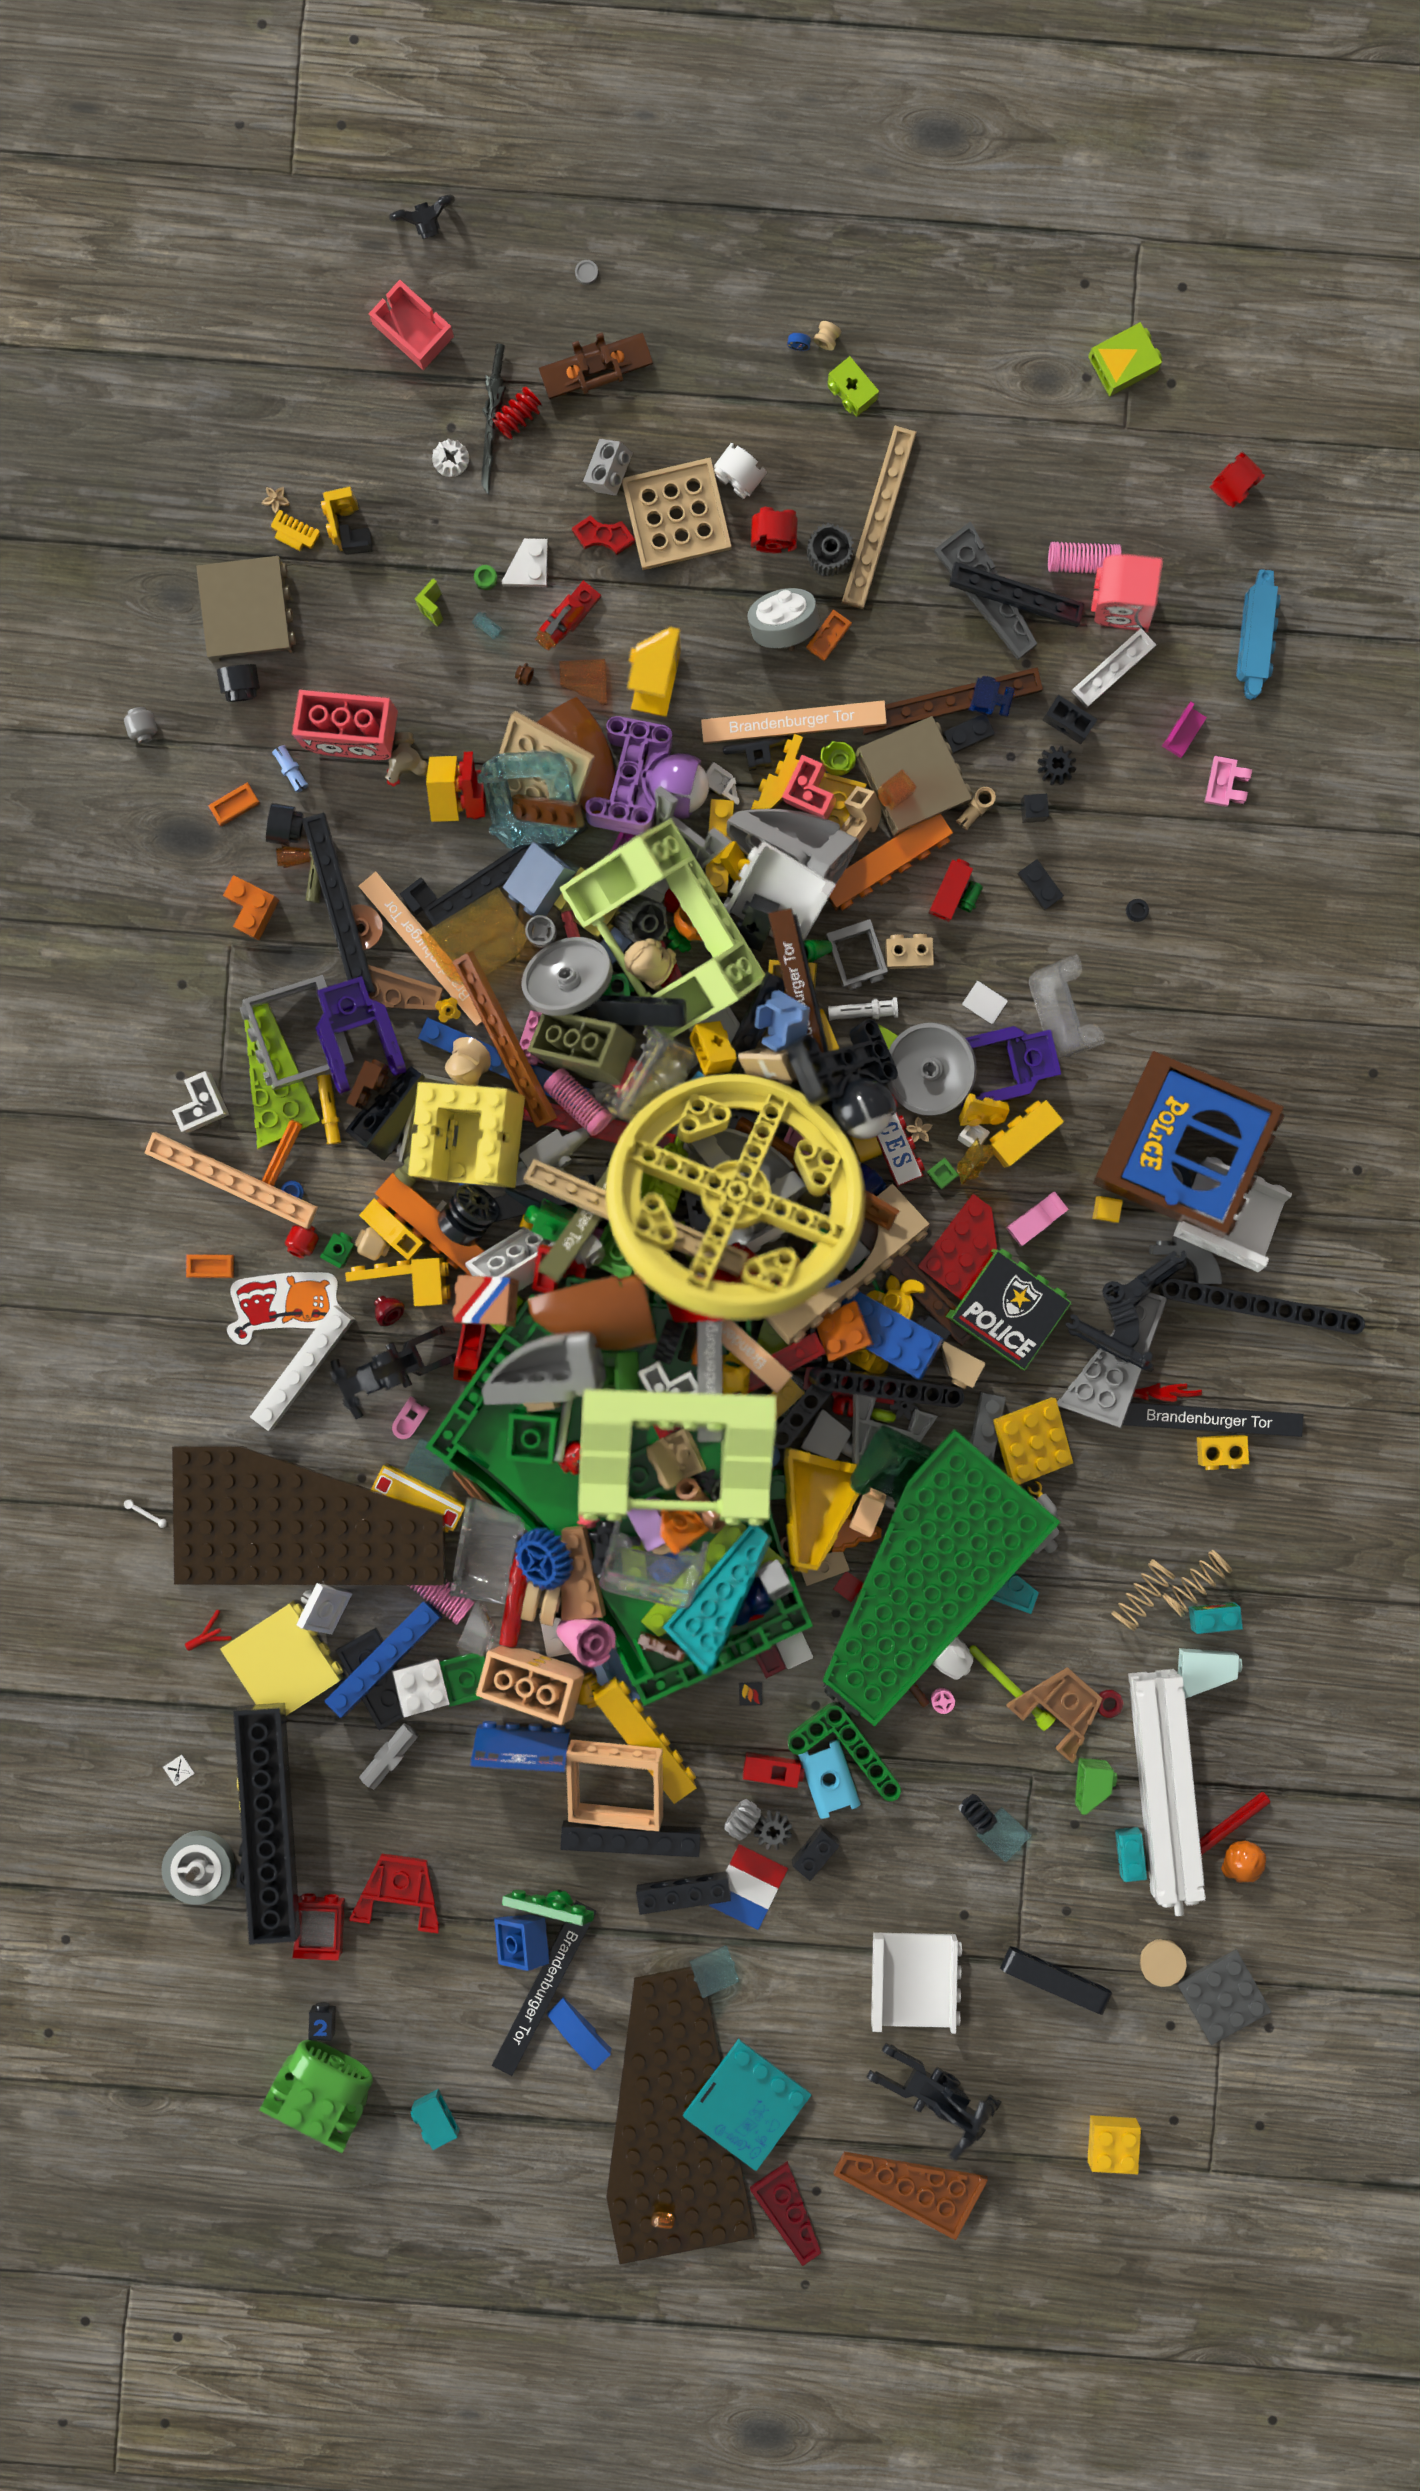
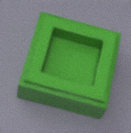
M943 1158L927 1171V1174L940 1190L959 1176L946 1158Z

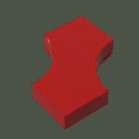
M590 515L572 527L573 533L584 549L601 545L608 547L618 555L635 543L634 537L623 521L607 525L599 523Z

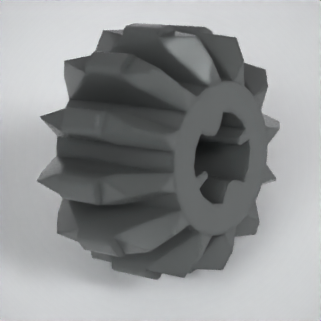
M768 1810L767 1818L761 1814L759 1818L761 1822H757L755 1828L758 1830L754 1832V1837H760L758 1840L759 1845H763L766 1842L767 1850H770L771 1844L775 1846V1850H779V1843L786 1846L787 1841L785 1838H792V1833L789 1832L792 1829V1824L786 1823L788 1821L787 1815L780 1818V1811L778 1810L775 1812V1816H772L771 1811ZM771 1826H774L776 1834H772L770 1831Z

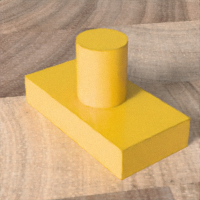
M732 841L727 845L720 857L721 862L733 881L740 882L742 878L739 876V873L745 864L749 865L750 860L745 857L737 842Z

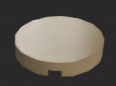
M1154 1940L1148 1943L1141 1952L1140 1969L1145 1978L1152 1984L1160 1987L1171 1986L1179 1982L1184 1976L1187 1967L1186 1957L1182 1949L1173 1941Z

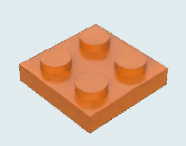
M856 1301L840 1307L833 1314L827 1313L822 1317L824 1319L823 1322L816 1327L828 1360L831 1363L874 1345Z

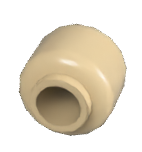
M368 1227L366 1230L362 1229L354 1245L357 1247L358 1254L374 1261L378 1260L381 1255L385 1257L390 1248V1244L372 1227Z

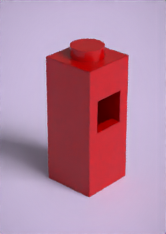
M952 859L928 914L950 922L973 871V868L969 867L970 864L962 859H957V861Z
M746 1752L742 1775L744 1780L798 1788V1781L803 1782L804 1769L801 1768L800 1760Z

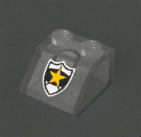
M479 1597L475 1602L457 1644L458 1647L483 1657L486 1651L488 1652L492 1649L497 1635H494L495 1624L483 1597Z

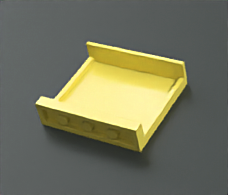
M294 1600L220 1648L255 1704L285 1703L286 1716L343 1678L342 1667L337 1661L334 1662L329 1655L331 1653L325 1642L321 1643L317 1637L318 1632L305 1630L296 1625L304 1609L299 1603L296 1604Z

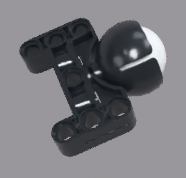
M867 1019L850 1030L849 1036L853 1044L851 1046L821 1053L816 1040L810 1035H804L789 1044L787 1055L807 1101L813 1106L833 1101L831 1107L832 1118L845 1135L858 1139H869L879 1135L886 1129L891 1116L896 1114V1104L891 1092L884 1085L895 1080L898 1076V1071L881 1030L874 1020Z

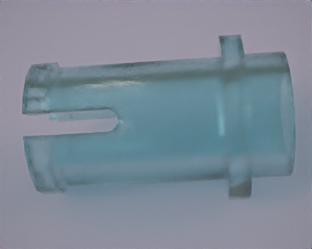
M479 611L472 621L475 625L474 628L481 629L495 640L502 631V627L489 619L485 612L481 613Z

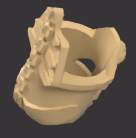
M651 938L646 939L647 941L635 942L625 952L624 962L626 970L658 992L663 989L660 985L669 977L673 966L677 962L675 958L676 953L670 948H663L660 942Z

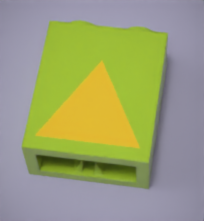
M1141 322L1092 347L1088 355L1109 397L1156 373L1162 364L1161 353L1157 348H1154L1151 343L1150 332L1142 326Z

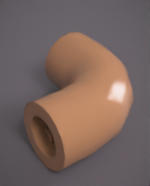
M692 1478L682 1479L676 1486V1494L681 1501L712 1502ZM695 1511L712 1534L718 1533L726 1525L725 1521H720V1514H716V1511Z

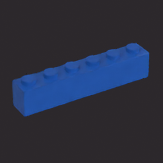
M423 1601L324 1702L340 1718L345 1717L443 1616L428 1601Z

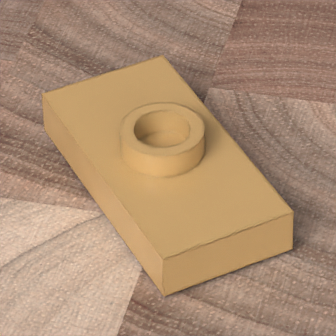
M831 1551L826 1555L817 1571L808 1569V1573L802 1572L806 1586L850 1570L844 1553Z

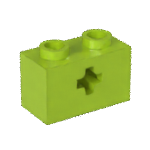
M850 356L828 374V388L834 395H839L843 400L842 404L849 413L853 412L856 417L878 400L879 390Z

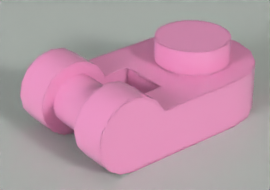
M410 1397L393 1422L392 1431L394 1435L400 1439L410 1438L416 1432L430 1408L425 1405L421 1406L416 1402L415 1398ZM410 1410L418 1414L415 1419L407 1415Z

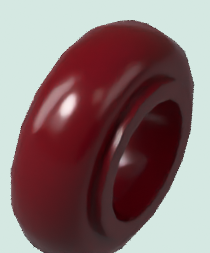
M1104 1690L1098 1694L1103 1698L1097 1710L1101 1716L1113 1718L1121 1713L1123 1699L1118 1692ZM1112 1697L1116 1701L1115 1707L1111 1710L1104 1709V1700Z

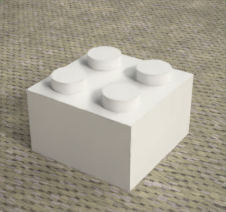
M437 1658L391 1670L404 1717L449 1705Z

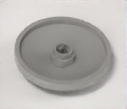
M570 937L558 940L540 950L530 960L522 976V990L529 1004L543 1014L560 1016L575 1013L591 1005L604 993L612 977V962L605 948L595 940L584 937Z
M922 1023L912 1026L902 1032L889 1049L896 1065L898 1076L895 1080L888 1083V1087L895 1099L912 1112L921 1115H938L949 1112L965 1101L974 1086L977 1064L973 1049L966 1038L950 1026L940 1023Z

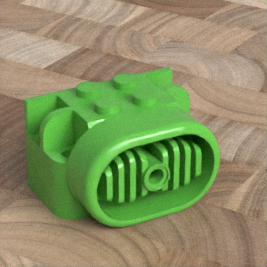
M303 2040L298 2044L294 2054L288 2056L259 2111L343 2153L368 2099L367 2092L373 2083V2076L365 2065L347 2054L320 2041Z

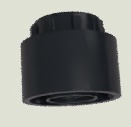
M256 664L235 665L217 669L220 693L225 694L228 702L255 699L257 696L256 690L260 689Z
M271 803L266 827V842L290 846L291 842H300L303 829V813L296 811L294 806Z

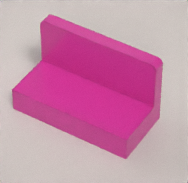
M1193 702L1186 706L1162 744V747L1180 758L1184 755L1207 718L1192 708L1194 706Z

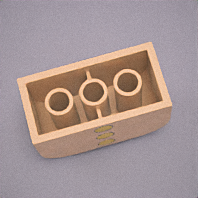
M501 1645L487 1652L476 1696L562 1725L573 1719L585 1672L572 1664L524 1648Z

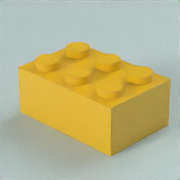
M1038 1100L1024 1110L1027 1113L1024 1117L1021 1115L1017 1116L1007 1124L1009 1127L1007 1131L1001 1130L989 1139L991 1144L987 1147L1004 1168L1011 1166L1064 1122L1047 1100L1041 1103Z

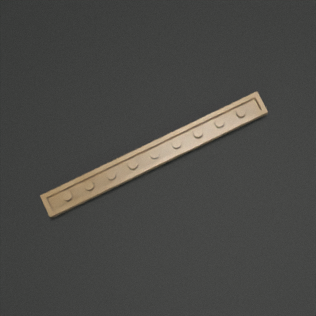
M533 1159L524 1177V1183L609 1220L605 1190ZM672 1220L677 1232L673 1249L696 1258L705 1234ZM645 1225L637 1227L641 1231L649 1230ZM662 1234L659 1236L662 1240L671 1239L670 1236L666 1234ZM726 1245L717 1268L738 1277L748 1257V1253ZM709 1252L703 1254L709 1259L715 1257L714 1254Z

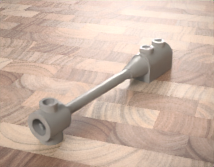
M670 1056L661 1060L656 1065L658 1070L656 1071V1080L610 1110L609 1112L612 1114L610 1121L658 1089L670 1090L685 1083L688 1076L681 1064ZM582 1127L562 1137L556 1129L520 1153L519 1157L527 1169H529L533 1159L553 1168L557 1165L560 1168H564L572 1162L570 1156L589 1138L590 1134L587 1132V1129Z

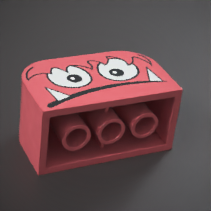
M1112 555L1104 558L1102 568H1097L1094 589L1099 590H1094L1091 612H1095L1094 621L1102 626L1136 631L1142 628L1144 632H1148L1156 606L1162 559L1131 555Z
M299 690L292 735L303 748L317 754L369 760H387L391 758L398 710L390 698Z

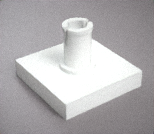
M317 1583L313 1591L307 1590L303 1593L309 1599L301 1597L302 1603L306 1604L296 1625L305 1630L333 1634L352 1593L347 1589Z

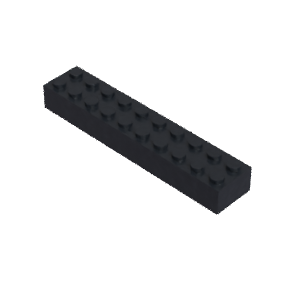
M285 1703L238 1706L233 1711L249 1945L296 1942L301 1932Z

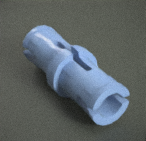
M285 745L279 746L278 749L280 751L275 749L272 753L282 767L281 772L284 776L288 777L296 793L302 791L301 787L306 789L308 783H306L300 773L298 763L293 761Z

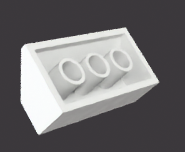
M523 1227L465 1264L472 1276L510 1277L519 1280L518 1291L533 1283L538 1246L545 1244L553 1247L555 1242L543 1239L540 1235Z

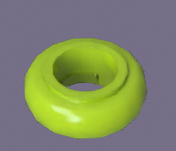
M874 1408L870 1416L871 1419L887 1423L896 1420V1415L893 1412Z

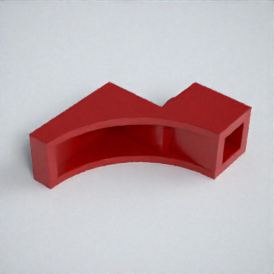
M462 1324L454 1363V1380L470 1382L479 1370L488 1324Z

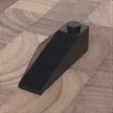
M410 1066L405 1073L401 1074L391 1083L390 1090L385 1095L379 1094L375 1098L376 1103L368 1110L366 1108L362 1109L345 1131L366 1149L385 1161L400 1140L417 1097L418 1082H423L425 1076Z

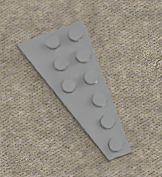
M1150 1292L1135 1308L1139 1317L1140 1339L1134 1347L1135 1351L1141 1354L1149 1352L1168 1300L1166 1297ZM1099 1349L1083 1368V1371L1076 1380L1071 1383L1061 1399L1057 1401L1058 1407L1122 1428L1143 1369Z

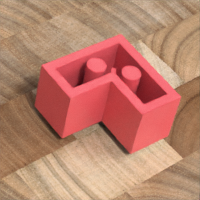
M802 755L782 798L786 804L826 820L829 818L837 800L834 794L818 788L826 772L822 763Z

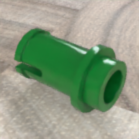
M970 881L963 898L959 900V908L966 912H971L972 909H975V903L981 890H983V886L977 882L974 885V882Z

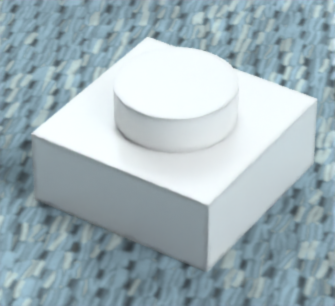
M967 1125L957 1140L977 1152L990 1132L980 1125Z

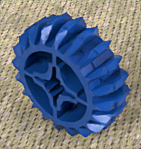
M535 1528L525 1533L517 1542L518 1546L515 1549L517 1553L515 1559L519 1561L517 1567L522 1569V1575L527 1577V1582L532 1581L534 1587L539 1586L541 1590H553L563 1585L571 1576L570 1572L573 1569L571 1565L573 1559L569 1557L571 1551L566 1549V1543L561 1541V1535L555 1536L554 1530L548 1531L547 1528Z

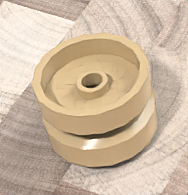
M529 1581L521 1619L533 1622L539 1608L541 1609V1624L553 1627L556 1612L559 1611L561 1603V1586L553 1590H541L539 1586L534 1587L533 1582Z

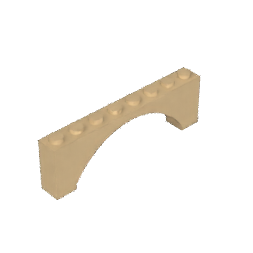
M893 1184L877 1197L897 1208L900 1212L889 1231L878 1225L875 1246L863 1266L845 1281L823 1289L807 1302L780 1314L763 1317L788 1346L793 1341L795 1343L801 1341L806 1335L805 1331L810 1327L814 1329L819 1326L824 1320L822 1317L827 1313L833 1314L841 1307L840 1303L845 1298L848 1300L853 1298L858 1293V1288L862 1284H870L876 1278L875 1274L879 1270L885 1271L893 1264L892 1260L896 1256L902 1257L911 1249L910 1245L913 1242L917 1241L919 1243L928 1235L929 1223Z

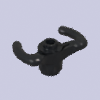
M451 194L442 196L432 206H428L427 202L414 206L416 210L414 212L403 209L397 210L389 215V219L392 222L404 220L415 225L418 235H421L422 239L439 234L438 229H440L437 218L445 206L454 203L455 197Z

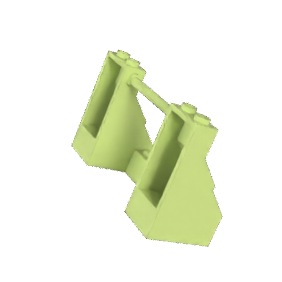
M672 819L639 835L559 887L564 899L569 903L576 919L583 928L591 923L594 927L597 926V929L638 996L686 1000L687 1025L682 1027L644 1026L649 1038L656 1047L739 1000L760 985L765 976L764 971ZM665 878L670 890L675 893L681 908L687 913L693 927L696 928L704 941L706 949L713 958L651 995L650 992L645 990L641 981L626 970L625 955L603 922L605 921L603 916Z
M584 1390L581 1417L578 1516H583V1520L589 1521L597 1520V1517H607L608 1521H621V1518H626L627 1511H631V1508L716 1511V1514H720V1521H725L727 1525H739L740 1521L749 1522V1525L752 1526L763 1525V1522H767L769 1519V1489L775 1435V1396ZM631 1425H636V1428L640 1429L650 1428V1425H658L660 1429L666 1430L674 1429V1426H683L684 1430H697L698 1427H707L709 1431L722 1430L720 1500H716L715 1503L633 1500L631 1497H627Z

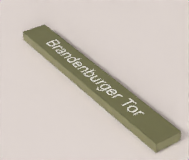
M608 1169L596 1184V1187L605 1191ZM580 1207L539 1265L538 1271L559 1282L603 1217Z

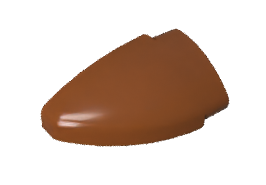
M575 697L561 704L536 723L595 756L579 801L580 807L586 813V803L591 798L598 797L610 800L616 774L612 752L600 725L579 698ZM595 810L592 813L599 814L601 811Z
M638 1274L621 1277L622 1287L619 1285L618 1278L613 1276L553 1291L527 1300L532 1319L554 1335L590 1332L596 1338L597 1344H594V1348L609 1351L630 1350L635 1347L656 1343L644 1282Z

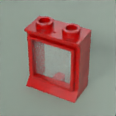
M313 1893L302 1894V1896L298 1897L301 1934L296 1942H294L292 1959L338 1961L343 1950L345 1898H339L336 1894H327L325 1897H316V1894Z

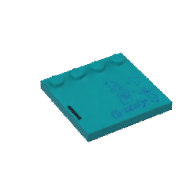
M738 2039L689 2105L683 2116L745 2164L757 2171L812 2094L742 2040Z

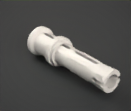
M897 997L886 1001L874 999L871 1003L828 1006L829 1021L861 1017H873L875 1020H879V1017L887 1016L898 1018Z

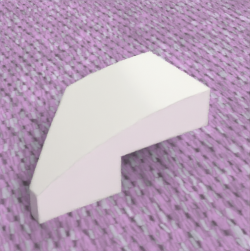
M712 762L706 771L709 789L727 800L734 801V804L738 805L740 801L737 796L735 778L718 764Z

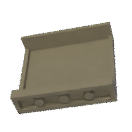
M279 556L196 566L207 658L212 663L221 662L223 657L288 650L289 653H293L296 637L294 631H291L290 623H293V613L291 608L288 609L287 600H291L289 586L285 585V577H288L286 563H283Z
M933 716L863 745L855 753L870 789L875 791L880 801L882 814L893 837L898 836L909 827L962 804L966 806L972 799L971 789L967 783H964L961 777V768L958 763L954 762L951 756V747L947 742L945 743L942 737L941 726L938 722L934 721Z

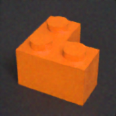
M233 875L223 894L228 900L243 907L233 927L260 940L279 899Z

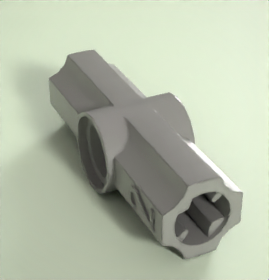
M405 1723L400 1726L389 1742L386 1741L379 1749L373 1761L359 1776L362 1783L368 1788L374 1790L388 1772H392L404 1757L403 1754L418 1738L419 1735L411 1726Z

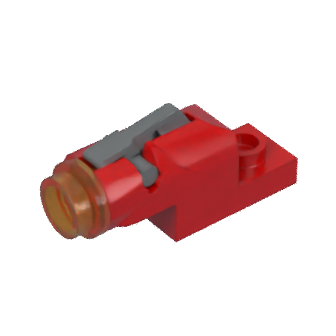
M583 580L571 595L568 594L537 632L538 635L535 640L548 651L552 647L555 648L570 631L573 632L599 601L601 594Z

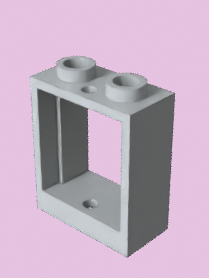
M871 919L826 934V940H829L833 946L831 955L843 989L848 987L849 990H854L862 987V982L870 980L871 983H875L884 979L883 975H886L888 970ZM867 933L878 970L847 980L835 943Z

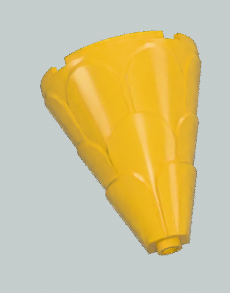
M785 1448V1499L788 1516L786 1529L790 1565L795 1566V1571L808 1573V1569L818 1570L836 1541L837 1533L869 1479L871 1468Z

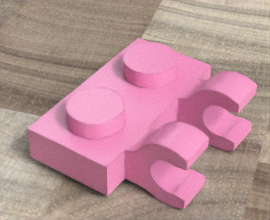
M1214 756L1204 803L1224 807L1229 805V801L1244 804L1248 792L1232 790L1233 780L1235 778L1248 782L1251 779L1252 769L1236 767L1238 760Z

